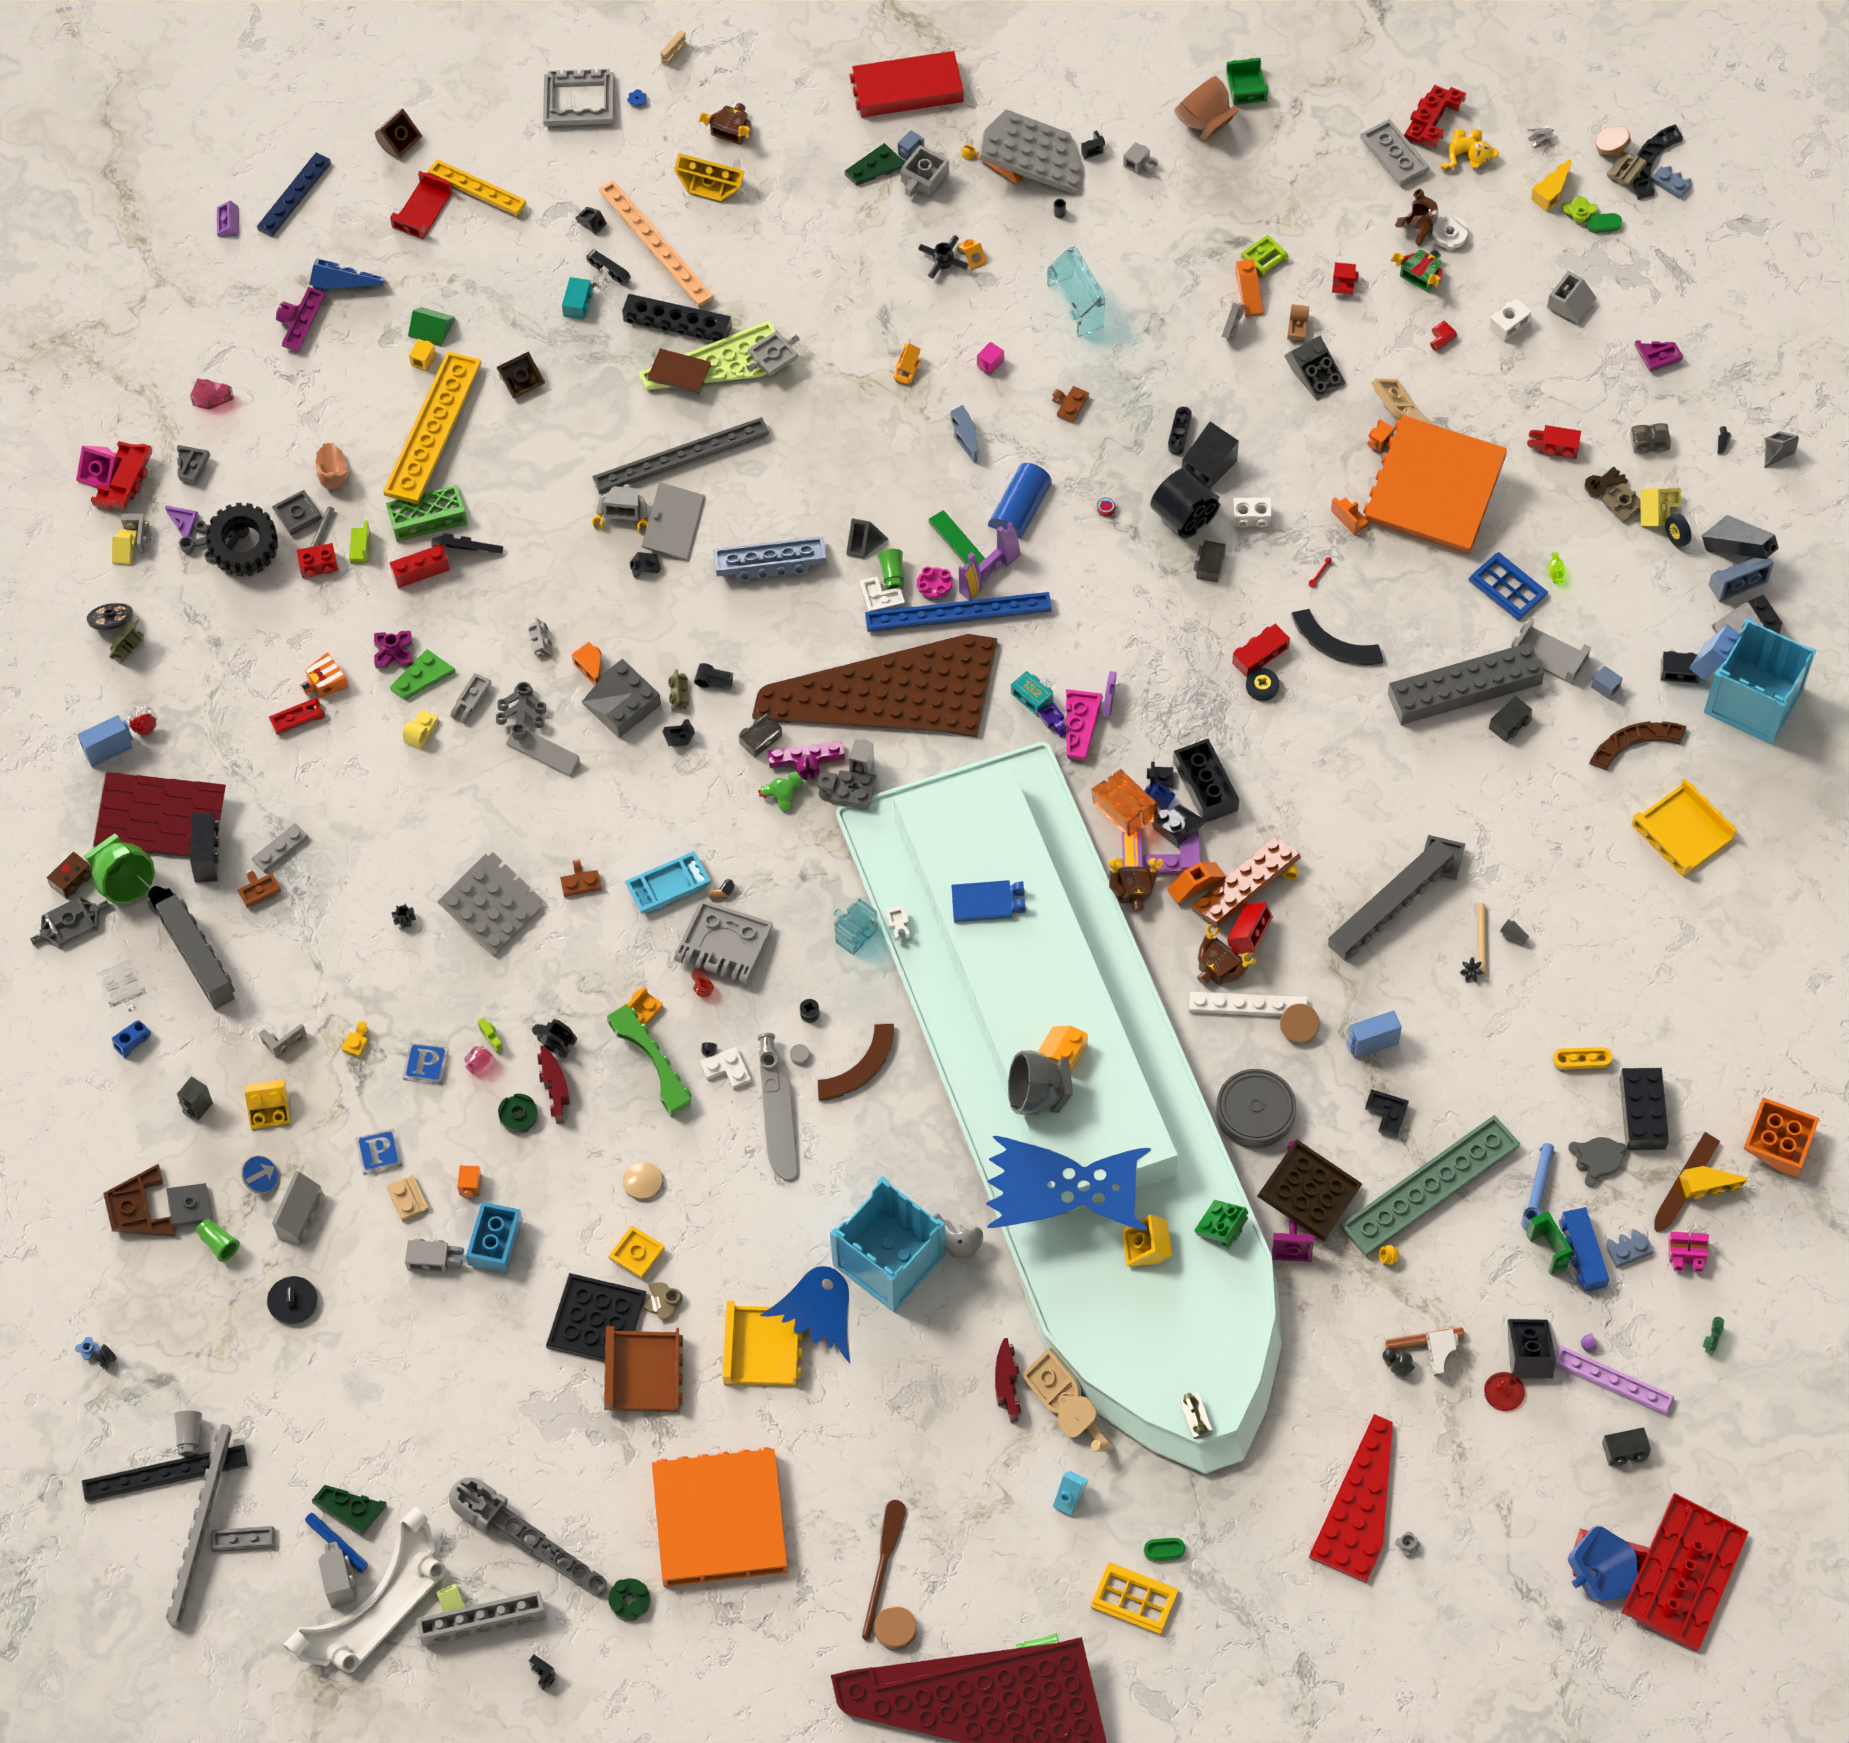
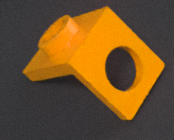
M968 239L963 241L962 244L957 245L958 250L965 252L971 269L987 263L980 242ZM978 252L980 260L974 263L971 259L972 255Z

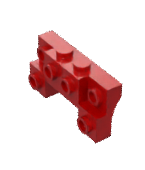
M1434 85L1430 93L1427 92L1426 96L1420 99L1418 109L1412 112L1410 117L1412 122L1404 134L1405 138L1411 144L1419 143L1436 149L1439 139H1442L1444 135V130L1436 127L1445 112V107L1458 112L1460 104L1466 100L1467 93L1453 87L1447 90Z
M118 441L119 449L114 454L117 456L120 464L110 483L111 488L97 485L98 493L96 497H91L93 506L108 510L111 507L126 510L130 499L134 500L136 493L140 492L142 480L147 477L148 469L146 465L153 453L150 445H136Z

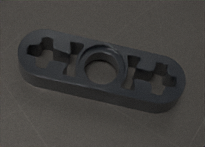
M592 250L586 256L587 261L593 267L619 284L625 285L631 279L627 270L598 251Z
M1179 407L1175 413L1168 441V450L1174 455L1181 454L1185 448L1192 419V411L1188 407ZM1182 414H1186L1184 422L1181 421ZM1183 428L1185 432L1179 434L1175 432V429ZM1176 439L1179 440V445L1174 447Z

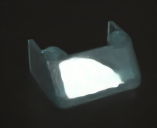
M1075 246L1070 247L1048 266L1046 276L1048 287L1059 284L1071 304L1069 314L1072 321L1077 323V336L1080 337L1104 327L1105 297L1078 249Z

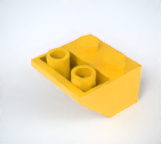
M285 1079L246 1084L245 1098L251 1129L290 1124L289 1101Z

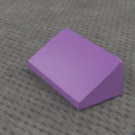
M231 200L217 207V236L219 237L239 234V207Z

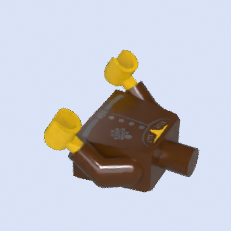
M737 103L735 108L724 106L722 110L712 115L701 113L698 121L705 122L704 125L706 126L710 124L712 136L739 145L742 144L744 137L749 138V135L753 132L751 121L748 119V113L745 112L746 107L741 103Z
M1122 858L1110 859L1108 866L1112 870L1110 875H1108L1109 888L1117 896L1120 903H1131L1134 912L1142 911L1144 909L1143 902L1152 894L1158 874L1156 870L1163 866L1162 859H1158L1155 865L1156 858H1151L1148 862L1151 870L1148 867H1123L1124 862Z
M1209 924L1206 928L1208 935H1205L1199 947L1197 959L1199 961V970L1202 973L1197 976L1198 981L1206 985L1212 980L1217 985H1221L1224 982L1228 983L1239 980L1248 969V965L1256 963V958H1252L1248 962V957L1251 953L1247 952L1242 957L1238 954L1234 955L1232 949L1217 937L1213 939V936L1218 935L1220 930L1217 927L1215 932L1211 933L1210 929L1213 924Z

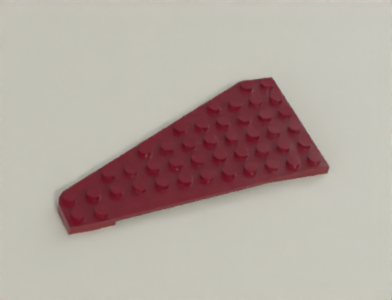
M1082 1637L1052 1644L855 1669L831 1675L838 1707L844 1713L853 1717L960 1743H1107Z

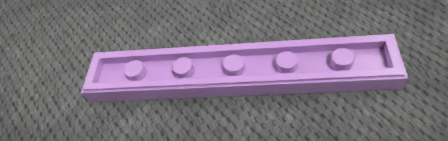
M1560 1346L1556 1355L1555 1367L1658 1413L1667 1415L1674 1399L1673 1395L1566 1347Z

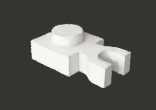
M904 905L885 910L889 929H895V941L899 940V933H904L906 938H910L909 930L905 927L909 926Z

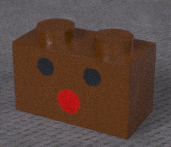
M73 851L46 878L50 887L67 899L70 895L76 893L81 884L91 878L92 870L87 861Z

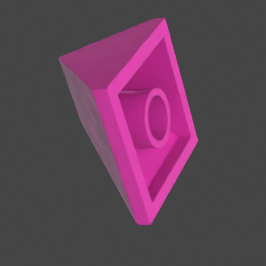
M83 445L76 481L95 487L100 485L111 488L110 483L119 466L117 456L108 447Z

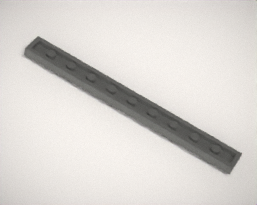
M760 417L592 476L598 493L601 494L610 491L614 486L621 487L625 484L633 483L769 435V430L763 418Z

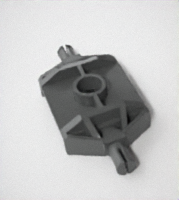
M79 896L41 916L40 933L31 937L30 940L33 945L46 940L48 943L61 949L60 944L94 927L97 931L99 913L109 908L110 905L107 900L96 905ZM68 916L74 917L71 922H69V923L64 922V919H65L66 917H68Z

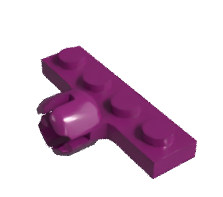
M308 287L299 305H293L285 301L280 303L279 306L281 307L277 309L276 320L289 326L282 341V347L299 353L325 297L324 292Z
M842 741L767 750L770 768L796 766L797 774L803 780H808L807 775L811 774V780L819 775V763L845 759Z

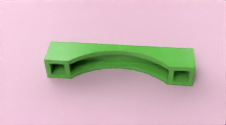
M626 1004L607 1015V1023L617 1038L636 1045L653 1062L660 1079V1102L671 1117L690 1105V1097L692 1095L687 1087L683 1088L681 1085V1078L676 1071L673 1072L669 1067L670 1062L668 1058L660 1054L658 1051L660 1049L659 1045L654 1039H650L647 1027L644 1024H640L637 1019L639 1018L634 1008L630 1009Z

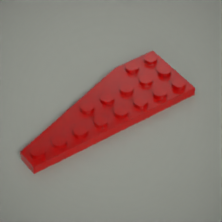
M1376 1414L1373 1415L1309 1555L1310 1559L1364 1583H1367L1383 1547L1393 1426L1392 1421Z

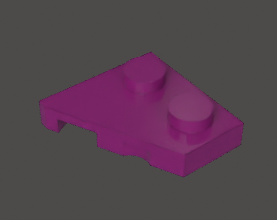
M1641 340L1635 341L1634 346L1649 371L1683 359V355L1675 342L1661 343L1659 341H1652L1649 344L1641 343Z

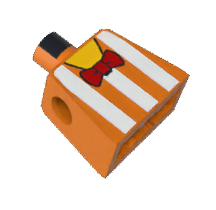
M328 652L305 670L308 681L300 685L305 695L315 690L319 697H325L349 687L346 676Z

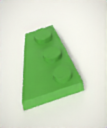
M426 649L390 686V690L403 700H406L423 691L424 687L433 682L437 683L441 681L442 677L448 674L452 675L456 671L454 667Z

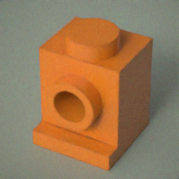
M1379 419L1377 428H1373L1369 433L1368 446L1381 453L1388 445L1390 437L1394 436V427Z

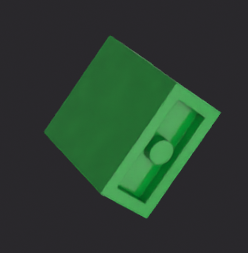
M1261 58L1233 60L1226 63V76L1233 105L1267 101L1268 87L1263 79Z

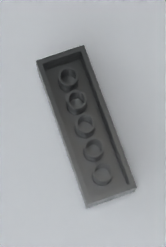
M175 894L156 904L155 906L163 926L213 1009L216 1010L235 999L233 995L235 989L231 983L232 980L229 974L224 972L220 959L215 957L210 943L206 942L201 928L198 929L192 913L189 914L185 901L183 899L179 900Z

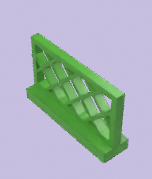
M457 485L423 493L416 508L410 506V502L402 500L386 503L397 542L468 524ZM455 492L452 499L445 497L447 494ZM429 498H437L434 503L428 501ZM441 501L448 502L445 507L439 506ZM424 505L430 507L427 512L421 510ZM452 505L458 506V508L450 509ZM394 507H401L399 512L391 510ZM406 509L412 511L410 516L403 515ZM435 509L441 511L438 513L431 514ZM417 514L422 515V517L414 519ZM399 518L406 520L403 522L396 523Z

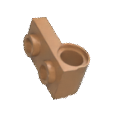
M1292 304L1287 339L1305 341L1310 306Z

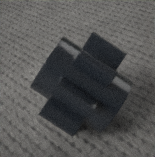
M406 904L396 906V912L391 913L392 918H394V925L399 924L402 929L408 926L411 927L412 920H416L414 908H408Z

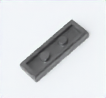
M274 1526L212 1530L211 1532L212 1552L275 1547Z

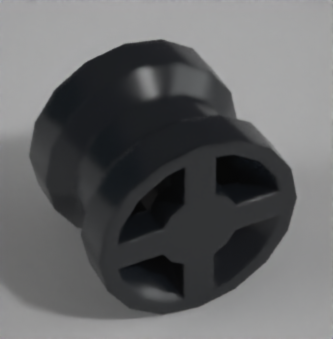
M813 999L802 1001L800 1004L801 1019L807 1023H813L818 1020L820 1014L818 1003Z
M105 1344L101 1346L100 1351L92 1354L93 1359L104 1370L111 1361L114 1362L117 1359L116 1355Z

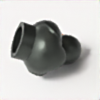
M1393 1349L1384 1350L1382 1358L1384 1363H1391V1372L1400 1374L1404 1378L1415 1368L1412 1364L1413 1358L1409 1353L1401 1352L1399 1357L1396 1358V1353Z

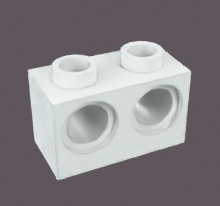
M1270 497L1233 498L1234 527L1270 526Z

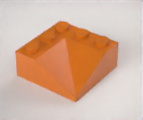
M1762 1097L1743 1149L1777 1171L1798 1178L1820 1118Z

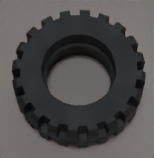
M242 502L236 503V506L233 507L229 504L226 506V510H218L217 517L212 516L210 519L211 525H207L206 543L211 559L214 563H217L218 568L221 570L226 569V572L230 575L235 572L237 576L243 577V573L251 576L254 571L257 570L259 573L263 571L264 565L268 567L271 564V558H275L276 549H278V536L273 520H271L267 512L263 513L262 508L259 506L253 508V504L246 503V506H243ZM249 527L258 532L259 541L249 551L234 552L226 547V536L235 528Z

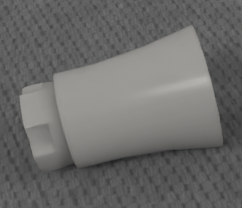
M187 1410L174 1413L176 1447L178 1448V1455L182 1457L198 1455L200 1425L203 1415L201 1412Z

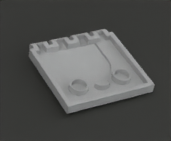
M494 852L489 856L485 854L437 902L492 956L541 908L538 904L543 900L534 891L528 895L526 892L530 887L520 877L514 881L513 878L517 874L506 864L500 868L499 865L502 863V860Z

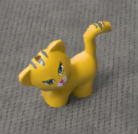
M1457 129L1454 131L1453 139L1449 145V159L1451 162L1450 164L1441 163L1440 168L1443 170H1453L1457 165L1456 156L1462 153H1468L1471 167L1478 168L1480 165L1487 164L1493 158L1498 157L1499 151L1492 148L1487 142L1481 141V130H1472L1471 135L1466 137L1465 130Z

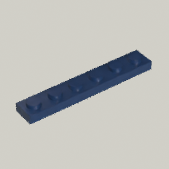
M315 152L257 225L258 231L273 237L331 164V160Z

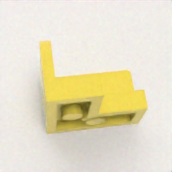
M1681 488L1640 489L1641 526H1665L1666 519L1670 516V507L1681 506Z

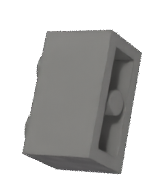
M855 739L849 755V771L871 774L874 765L873 743L864 739Z

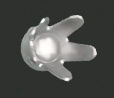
M1548 125L1543 128L1529 129L1528 131H1533L1534 134L1530 135L1528 140L1540 138L1533 144V147H1535L1544 140L1551 139L1554 130H1551Z

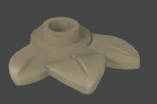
M666 1283L649 1284V1289L653 1296L643 1304V1307L650 1312H658L660 1320L666 1319L682 1303L683 1296L678 1289L669 1288ZM671 1297H676L675 1301H670L669 1299Z

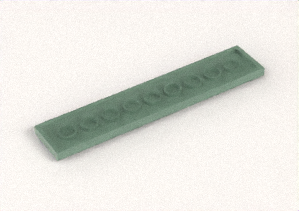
M1493 1115L1340 1225V1228L1366 1257L1520 1146V1142Z

